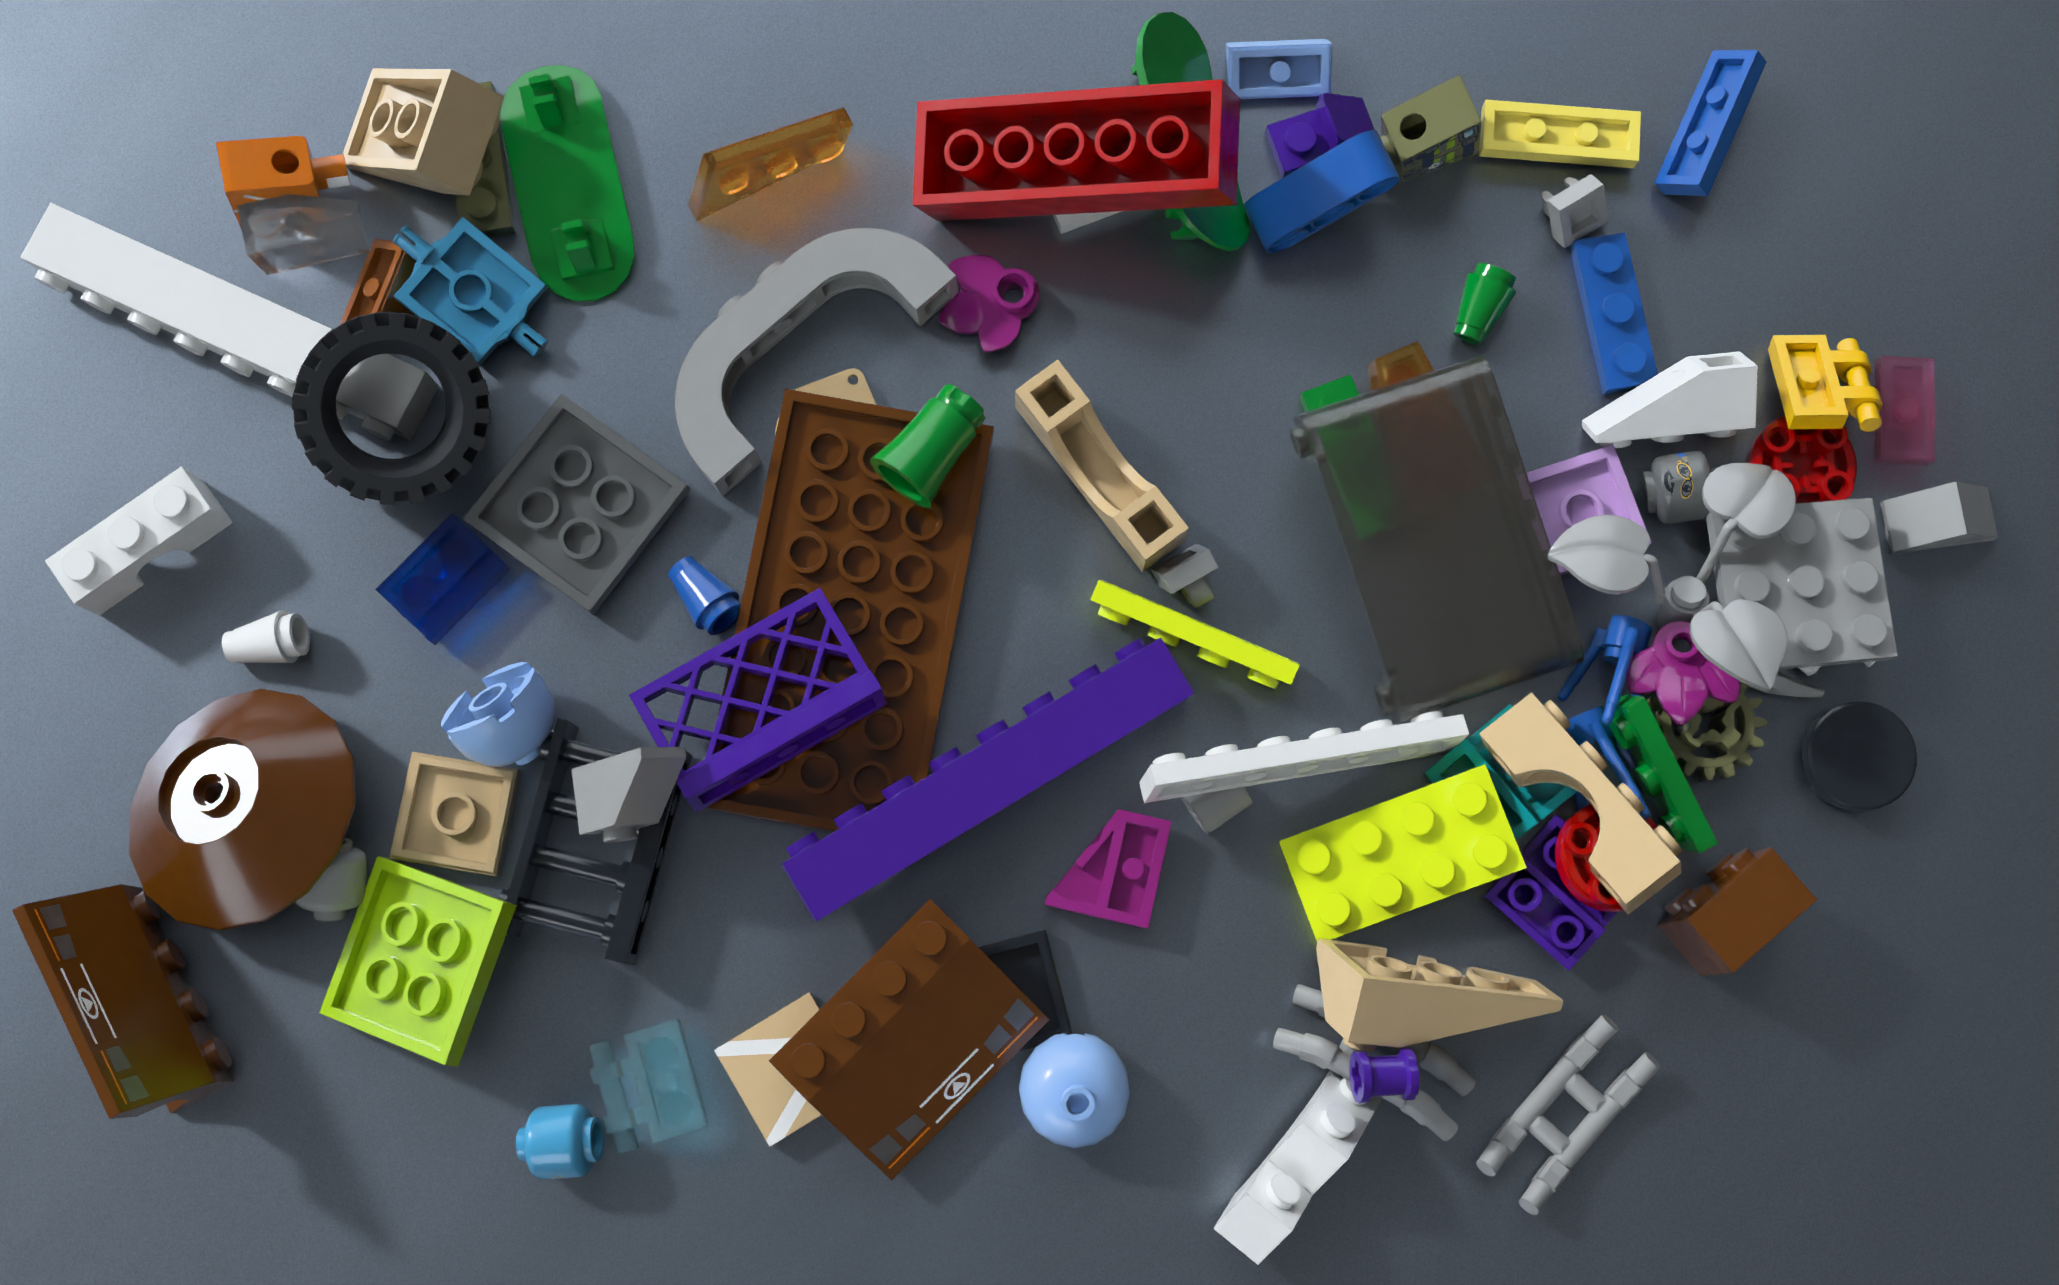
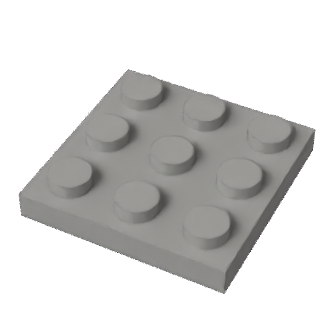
M1873 498L1795 504L1794 513L1788 525L1778 534L1766 539L1751 537L1736 526L1713 568L1718 602L1725 608L1735 600H1751L1768 607L1779 616L1786 627L1788 639L1787 648L1778 670L1886 661L1898 656ZM1709 513L1706 515L1710 548L1712 549L1728 520Z

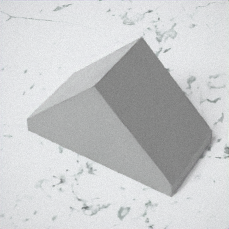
M1955 481L1880 502L1890 554L1998 539L1988 487Z

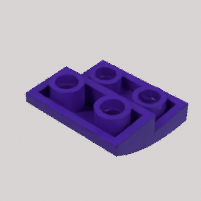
M1553 814L1520 851L1527 868L1498 878L1484 896L1569 971L1606 931L1604 927L1617 912L1600 911L1585 905L1575 898L1564 885L1556 866L1555 845L1565 821L1557 814Z

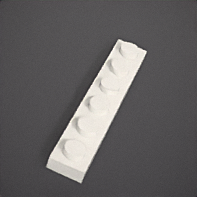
M1433 711L1414 717L1410 721L1411 723L1393 725L1389 719L1377 720L1362 726L1360 731L1342 733L1340 728H1327L1311 734L1309 739L1290 742L1288 736H1277L1260 742L1256 748L1238 750L1237 745L1228 744L1212 748L1205 753V756L1186 759L1184 753H1171L1156 758L1152 762L1153 764H1150L1139 784L1144 803L1445 754L1459 745L1469 735L1463 714L1443 717L1442 712Z

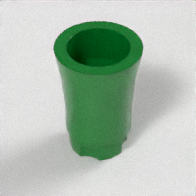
M946 384L935 398H930L919 413L889 444L870 459V463L877 474L899 494L919 506L929 508L943 481L961 454L976 437V430L986 419L983 414L984 409L976 400L958 387Z

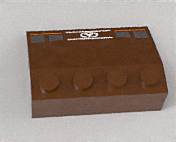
M119 884L23 904L12 910L109 1119L137 1117L165 1104L170 1114L176 1113L234 1081L228 1069L232 1065L230 1053L221 1039L218 1037L213 1038L204 1019L209 1014L207 1005L195 988H189L181 971L185 967L184 957L174 941L166 939L158 923V920L162 919L161 909L158 904L145 894L141 887Z
M929 899L769 1062L820 1114L892 1181L1049 1019Z

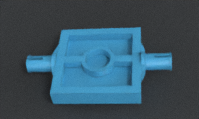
M462 217L445 237L433 242L431 245L412 231L408 225L401 228L400 231L415 246L400 234H396L393 243L414 258L416 263L410 278L394 295L395 299L415 316L431 321L453 334L472 353L479 364L478 367L482 365L498 345L508 341L510 338L529 352L533 358L540 353V349L526 337L541 349L545 348L548 340L543 338L524 321L529 309L547 289L546 284L468 220Z

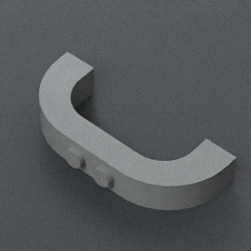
M876 228L840 230L824 235L804 245L783 263L780 261L774 262L761 273L757 281L758 284L743 297L741 295L734 296L721 307L718 312V318L693 343L681 366L675 392V411L679 432L685 447L700 471L722 497L762 463L755 448L732 424L730 417V398L740 376L827 300L850 289L865 288L880 291L900 304L919 326L923 325L959 292L956 275L938 256L921 243L897 232Z

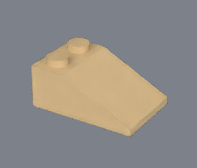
M373 68L343 151L347 169L443 194L470 196L472 188L481 178L483 172L482 159L489 139L495 134L499 126V110L504 96L452 69Z

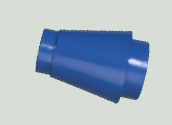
M692 556L684 557L672 566L668 573V578L673 582L676 591L698 629H705L710 635H717L730 628L738 620L741 604L738 602L739 594L702 564L698 563Z

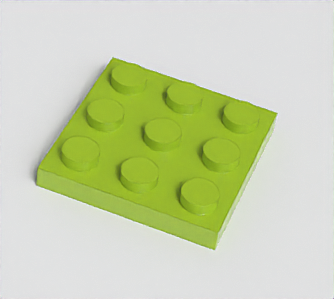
M377 856L365 888L363 901L357 909L319 1013L443 1065L458 1067L517 905L395 860Z

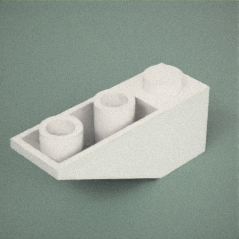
M1740 351L1688 356L1583 419L1582 428L1596 443L1603 447L1614 444L1615 448L1629 446L1632 440L1651 438L1657 442L1673 443L1683 440L1686 434L1704 433L1710 437L1721 438L1735 435L1737 429L1756 428L1758 366Z

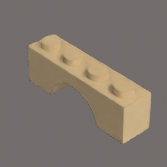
M1059 360L1053 362L1015 390V408L1142 573L1185 542L1189 527L1158 487L1146 481L1120 453L1100 423L1091 401Z
M1531 692L1479 733L1484 747L1519 788L1536 783H1557L1578 791L1593 805L1600 818V833L1594 851L1588 860L1590 869L1629 915L1682 873L1681 861L1677 856L1683 851L1664 827L1659 825L1653 830L1639 815L1645 808L1626 784L1621 783L1618 787H1615L1602 773L1608 766L1594 747L1587 741L1579 746L1566 732V729L1571 724L1556 704L1549 700L1543 705Z

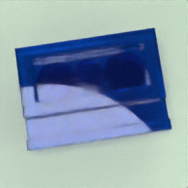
M451 513L375 590L416 627L428 641L436 645L511 568Z

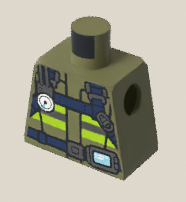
M1458 75L1381 115L1380 138L1403 182L1479 153L1482 121L1461 76Z

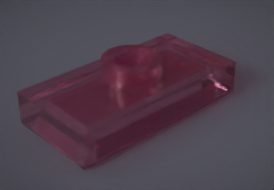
M1880 356L1875 360V388L1879 391L1883 405L1879 412L1882 425L1875 430V463L1928 466L1935 461L1934 359Z

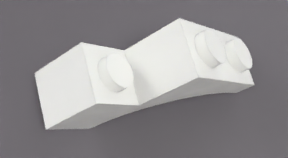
M1329 1070L1325 1079L1289 1130L1250 1178L1234 1194L1215 1225L1214 1230L1259 1265L1293 1231L1312 1195L1349 1159L1382 1097H1371L1368 1103H1357L1352 1095L1350 1080Z

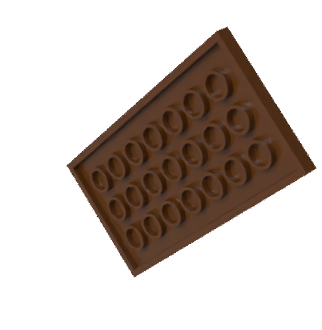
M785 389L735 635L816 589L821 588L868 669L871 670L882 688L887 705L706 807V809L835 832L839 828L834 819L853 807L863 803L868 812L886 801L881 791L902 778L910 775L914 783H917L929 776V763L932 760L993 441L994 426L980 425L976 430V437L964 450L943 481L931 506L925 508L911 502L894 490L877 474L870 463V459L889 444L919 412ZM818 607L798 618L793 635L821 641L826 620ZM785 626L776 631L784 633ZM832 633L829 644L841 646L834 633ZM764 638L750 645L745 662L773 668L781 642ZM790 645L782 671L810 677L817 651ZM738 652L730 656V658L736 660ZM826 653L819 680L838 684L857 672L849 658ZM730 668L727 669L722 693L724 696L733 670ZM742 672L734 698L762 704L770 678ZM779 680L771 707L791 711L802 704L807 687ZM816 689L814 697L824 691ZM731 707L723 734L736 738L747 736L754 731L758 714ZM768 716L766 724L777 718ZM720 743L718 751L726 748L729 745Z

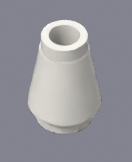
M281 610L236 628L233 631L225 632L222 637V648L226 659L230 663H294L299 656L308 653L310 634L308 626L300 614H289L287 611Z

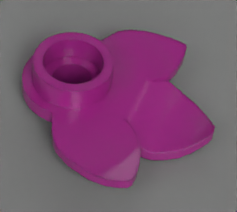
M969 255L949 262L948 267L956 275L957 284L961 291L942 310L939 316L940 323L958 334L970 335L979 333L980 345L985 353L1008 347L1018 337L1022 319L1032 314L1039 303L1040 291L1036 279L1022 269H1004L997 260L987 255ZM1015 289L1022 292L1024 296L1019 302L1011 303L1004 298V295L1009 290Z
M1673 621L1661 627L1655 635L1652 647L1636 654L1631 660L1626 677L1629 694L1644 695L1656 692L1664 711L1680 726L1687 724L1699 712L1707 696L1721 702L1735 703L1740 691L1739 680L1722 671L1697 650L1690 636V622ZM1676 639L1687 641L1691 646V651L1686 653L1676 651L1672 641Z

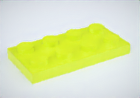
M1486 764L1279 841L1317 943L1319 938L1332 940L1527 868Z

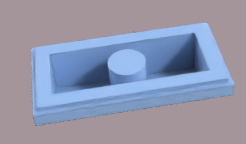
M1328 39L1226 43L1227 85L1240 99L1314 97L1324 93H1331L1332 43Z

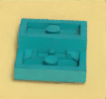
M1510 703L1472 736L1463 740L1427 770L1425 774L1433 783L1486 764L1517 841L1577 791L1557 783H1536L1519 788L1487 751L1479 733L1513 707Z

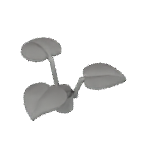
M1752 463L1726 464L1711 472L1705 480L1702 489L1704 505L1710 513L1728 521L1723 526L1696 578L1692 576L1680 577L1672 581L1667 588H1664L1657 558L1653 555L1645 554L1650 542L1648 532L1639 524L1625 517L1600 515L1587 518L1568 528L1555 541L1549 551L1548 560L1564 567L1585 585L1604 593L1619 595L1632 592L1643 585L1650 572L1654 588L1652 601L1660 604L1656 615L1658 626L1661 628L1673 621L1690 622L1692 642L1705 658L1733 678L1760 691L1770 692L1787 648L1788 635L1783 621L1768 607L1751 600H1735L1725 608L1716 601L1709 604L1710 598L1705 584L1736 526L1751 537L1766 539L1778 534L1788 525L1794 513L1796 498L1791 482L1783 473L1773 470L1770 466Z

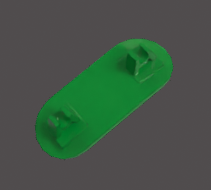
M1162 12L1154 14L1144 23L1137 38L1136 63L1131 67L1132 75L1138 76L1140 85L1213 80L1207 49L1197 30L1186 18L1174 12ZM1238 180L1237 205L1175 208L1165 211L1167 219L1181 220L1183 222V226L1179 231L1170 232L1171 239L1187 241L1201 238L1211 246L1226 251L1239 250L1249 239L1250 223L1241 197Z
M565 65L542 66L524 73L507 89L500 107V123L531 262L539 279L555 294L573 301H595L615 292L628 278L635 260L634 235L603 100L594 80L577 68Z

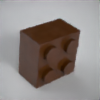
M1772 847L1754 852L1745 848L1735 856L1729 852L1710 866L1705 872L1710 878L1707 883L1694 891L1689 887L1674 897L1665 906L1669 915L1658 924V927L1701 976L1734 973L1814 904L1817 898Z

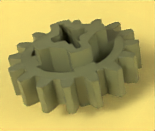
M1740 682L1739 696L1735 703H1726L1713 698H1707L1699 712L1687 724L1680 726L1675 723L1676 735H1674L1672 730L1671 718L1664 711L1658 697L1652 696L1647 699L1649 707L1656 711L1654 717L1685 778L1697 770L1700 783H1706L1713 780L1716 770L1723 780L1735 775L1734 765L1744 768L1753 762L1746 749L1757 750L1763 747L1764 741L1753 734L1754 730L1767 725V719L1754 717L1753 709L1759 707L1763 701L1761 697L1747 699L1744 693L1749 685ZM1716 709V712L1710 717L1711 721L1707 725L1708 731L1693 737V734L1699 729L1698 725L1703 720L1701 715ZM1734 711L1737 717L1738 731L1735 729ZM1696 748H1706L1712 755L1717 753L1720 757L1703 758L1691 752Z

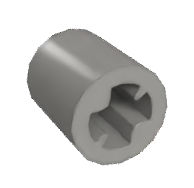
M1244 787L1181 797L1194 820L1207 835L1253 804Z

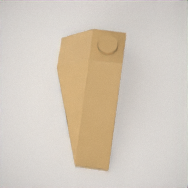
M1319 938L1316 947L1325 1021L1343 1037L1344 1044L1361 1051H1375L1377 1046L1400 1048L1561 1011L1564 1001L1537 980L1477 967H1468L1466 976H1464L1460 971L1451 966L1437 963L1435 958L1418 955L1416 965H1412L1387 957V949L1384 947Z

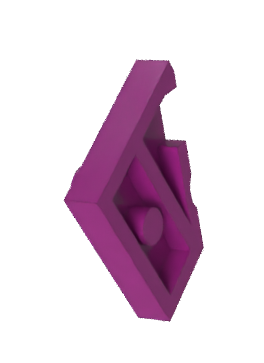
M1118 809L1060 882L1047 895L1045 906L1148 929L1172 821Z

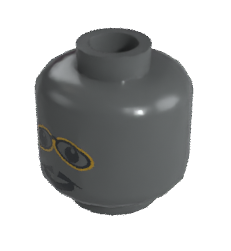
M1701 451L1657 457L1651 464V471L1643 472V487L1648 513L1656 512L1660 521L1666 524L1706 519V515L1710 512L1703 502V485L1709 474L1720 466L1710 467L1708 457Z

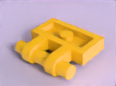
M1773 335L1768 353L1789 429H1842L1848 417V412L1852 417L1857 418L1862 431H1874L1882 425L1879 414L1883 405L1877 388L1871 386L1868 377L1872 371L1867 353L1860 350L1856 339H1844L1838 343L1837 350H1830L1826 335ZM1838 376L1842 381L1846 382L1848 386H1840Z

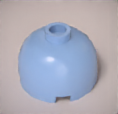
M519 662L503 667L483 678L482 682L487 688L474 698L465 691L449 707L441 721V726L447 733L449 740L466 758L481 765L500 767L514 762L517 765H524L534 760L540 754L541 745L548 737L556 715L554 700L544 679L529 663Z
M1084 1033L1085 1035L1056 1034L1037 1045L1023 1064L1019 1084L1022 1110L1034 1130L1053 1144L1071 1148L1095 1145L1111 1135L1125 1116L1130 1096L1127 1070L1115 1049L1099 1037Z

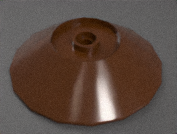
M257 689L217 699L177 725L146 764L130 807L129 856L145 894L178 922L219 931L267 921L308 894L340 853L356 806L354 758L336 721L303 696Z

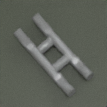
M1299 984L1294 992L1293 1005L1318 1012L1319 1016L1325 1017L1322 991ZM1281 1027L1277 1029L1273 1040V1049L1299 1056L1300 1060L1313 1063L1323 1069L1328 1068L1348 1080L1351 1054L1354 1051H1361L1344 1044L1343 1039L1338 1048V1045L1323 1037L1310 1033L1300 1034ZM1422 1042L1400 1048L1390 1047L1397 1052L1404 1048L1413 1050L1419 1067L1429 1071L1439 1081L1443 1080L1460 1096L1467 1095L1475 1086V1079L1458 1065V1060L1445 1049L1432 1042L1429 1044ZM1419 1090L1415 1100L1405 1101L1400 1095L1380 1096L1400 1107V1111L1411 1116L1421 1126L1426 1125L1443 1141L1450 1140L1458 1130V1124L1441 1110V1106L1433 1098Z
M1604 1014L1585 1032H1582L1561 1055V1059L1514 1114L1507 1118L1489 1141L1488 1147L1476 1162L1477 1167L1484 1174L1495 1176L1508 1156L1513 1154L1518 1145L1527 1136V1132H1530L1554 1155L1550 1156L1531 1180L1530 1186L1519 1200L1520 1206L1532 1215H1537L1550 1196L1557 1191L1561 1183L1570 1174L1573 1166L1622 1109H1625L1631 1100L1643 1089V1086L1662 1068L1660 1063L1651 1054L1645 1052L1628 1070L1625 1069L1604 1092V1095L1583 1078L1578 1072L1585 1068L1600 1052V1048L1619 1030L1618 1026ZM1563 1090L1589 1111L1569 1137L1543 1115Z

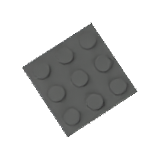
M560 394L463 520L594 615L690 491V488L677 476L566 396Z

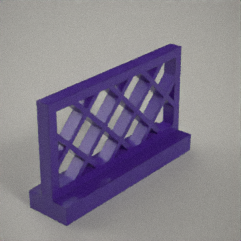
M821 588L816 589L629 695L657 747H679L683 735L710 741L705 759L685 771L682 767L676 781L685 799L696 813L887 705L882 688L871 670L868 669ZM818 607L826 620L821 641L793 635L798 618ZM785 626L784 633L776 631ZM832 633H834L841 646L829 644ZM762 638L781 642L773 668L745 662L751 644ZM790 645L817 651L810 677L782 671ZM738 652L736 660L728 658ZM826 653L849 658L857 672L838 684L819 680ZM714 665L733 669L725 696L698 689L703 671ZM742 672L770 678L762 704L734 698ZM690 679L688 687L680 685ZM779 680L807 687L801 705L791 711L771 707ZM816 689L824 691L814 697ZM666 692L685 696L676 723L655 718L647 703ZM694 698L721 705L713 732L686 725ZM731 707L758 714L752 733L743 738L723 734ZM768 716L777 718L766 724ZM661 729L673 732L670 744ZM720 743L729 745L726 748L718 751Z

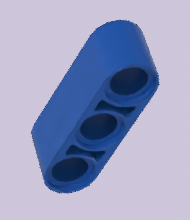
M1370 130L1346 140L1256 193L1245 202L1244 207L1266 253L1272 254L1295 245L1387 192L1400 181V177L1378 132Z

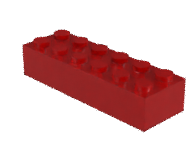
M1223 79L918 101L913 206L936 221L1237 205L1240 98Z

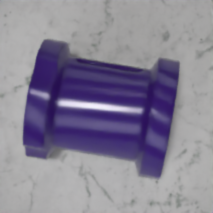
M1404 1048L1400 1049L1397 1055L1367 1056L1363 1051H1354L1351 1054L1349 1080L1352 1095L1357 1103H1368L1371 1097L1400 1095L1405 1101L1415 1100L1416 1095L1419 1093L1420 1081L1417 1060L1413 1050Z

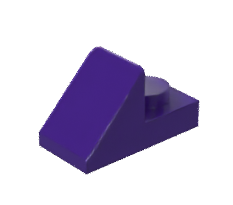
M1324 93L1319 96L1315 110L1266 126L1265 135L1280 175L1283 178L1357 134L1375 129L1362 97Z

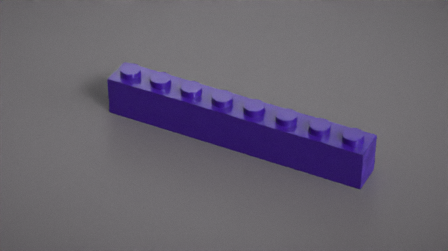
M1142 637L1138 638L1114 653L1119 663L1102 673L1095 664L1068 680L1073 690L1057 700L1054 699L1049 691L1022 707L1027 717L1010 728L1005 720L1002 719L975 735L981 745L962 755L959 749L955 747L931 761L929 765L934 773L919 782L914 783L912 777L908 775L881 791L886 801L867 812L863 803L838 816L834 819V822L839 829L825 838L819 840L813 831L786 847L785 849L791 858L781 863V867L813 921L820 920L1195 694L1162 638L1149 645L1145 644Z

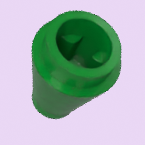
M1477 263L1474 272L1467 273L1456 321L1457 325L1453 334L1469 343L1483 345L1486 336L1489 335L1516 294V291L1513 289L1516 277L1494 265Z

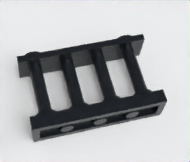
M558 718L555 729L550 731L548 737L541 745L540 760L544 761L545 765L510 888H503L498 899L517 905L507 934L520 937L524 921L601 940V946L607 947L604 959L635 966L682 792L678 784L675 783L659 823L636 829L637 838L633 839L636 840V845L631 862L624 861L622 865L546 847L554 815L578 820L575 797L560 794L569 762L586 765L621 754V752L575 741L579 727L569 720ZM686 751V760L683 764L684 771L690 767L692 755L688 751ZM539 868L615 886L616 893L622 894L617 914H609L606 919L531 900Z

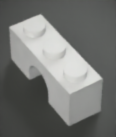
M181 466L46 559L45 562L74 604L101 615L144 585L138 576V572L150 560L175 549H182L190 553L233 522L206 483Z

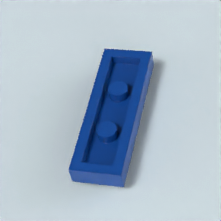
M1758 50L1712 51L1654 184L1663 194L1709 195L1767 63Z
M1622 232L1575 240L1570 246V252L1602 394L1608 395L1631 391L1658 375L1626 233Z

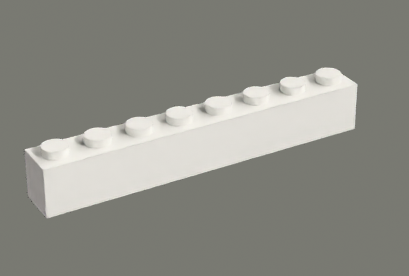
M51 202L20 257L37 270L34 279L47 287L65 294L68 286L83 293L80 298L83 302L107 314H111L114 307L129 314L128 322L153 335H157L160 328L176 335L173 342L197 355L204 356L207 349L223 356L220 361L222 365L241 375L250 377L253 370L270 377L267 381L270 387L290 397L293 396L297 375L309 352L323 336L332 330L327 326ZM389 354L372 356L354 366L341 382L336 397L337 416L343 420L346 413H350L363 419L362 428L385 440L390 441L393 434H396L411 441L439 385L426 371Z

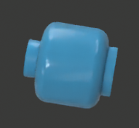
M580 1104L538 1107L528 1117L526 1127L520 1128L516 1136V1151L521 1162L526 1161L530 1172L537 1179L541 1180L586 1176L593 1167L594 1162L601 1160L604 1150V1132L601 1120L598 1117H593L588 1108Z

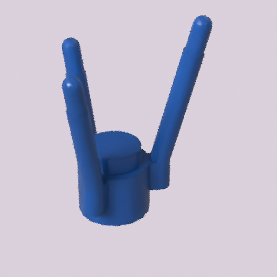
M1613 615L1607 629L1596 628L1590 646L1566 679L1567 681L1558 692L1557 698L1560 701H1566L1600 651H1605L1603 660L1616 667L1602 716L1604 724H1611L1618 708L1631 660L1636 654L1650 648L1648 643L1653 628L1646 622L1631 616Z
M1604 706L1593 708L1569 719L1571 726L1566 729L1568 734L1579 746L1587 741L1600 756L1605 755L1620 784H1626L1643 804L1645 809L1639 815L1644 820L1650 818V811L1616 749L1632 771L1638 767L1629 749H1623L1614 738L1610 726L1602 722ZM1577 791L1574 794L1577 811L1587 806L1586 797Z

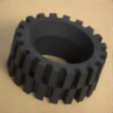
M376 312L345 321L318 341L301 365L296 378L292 396V410L294 412V428L297 438L300 439L305 449L304 454L312 466L316 465L324 474V479L335 487L340 486L349 491L350 496L365 501V498L378 500L382 505H395V502L410 501L413 504L425 501V496L437 491L439 494L453 487L451 483L461 474L465 476L474 466L472 461L478 452L482 453L487 440L485 434L487 425L490 424L491 409L488 403V386L478 367L479 364L472 353L453 334L419 316L406 313ZM380 354H401L420 361L433 371L444 390L446 415L439 434L425 449L408 457L396 459L382 458L363 451L347 437L337 416L336 397L344 377L361 361Z

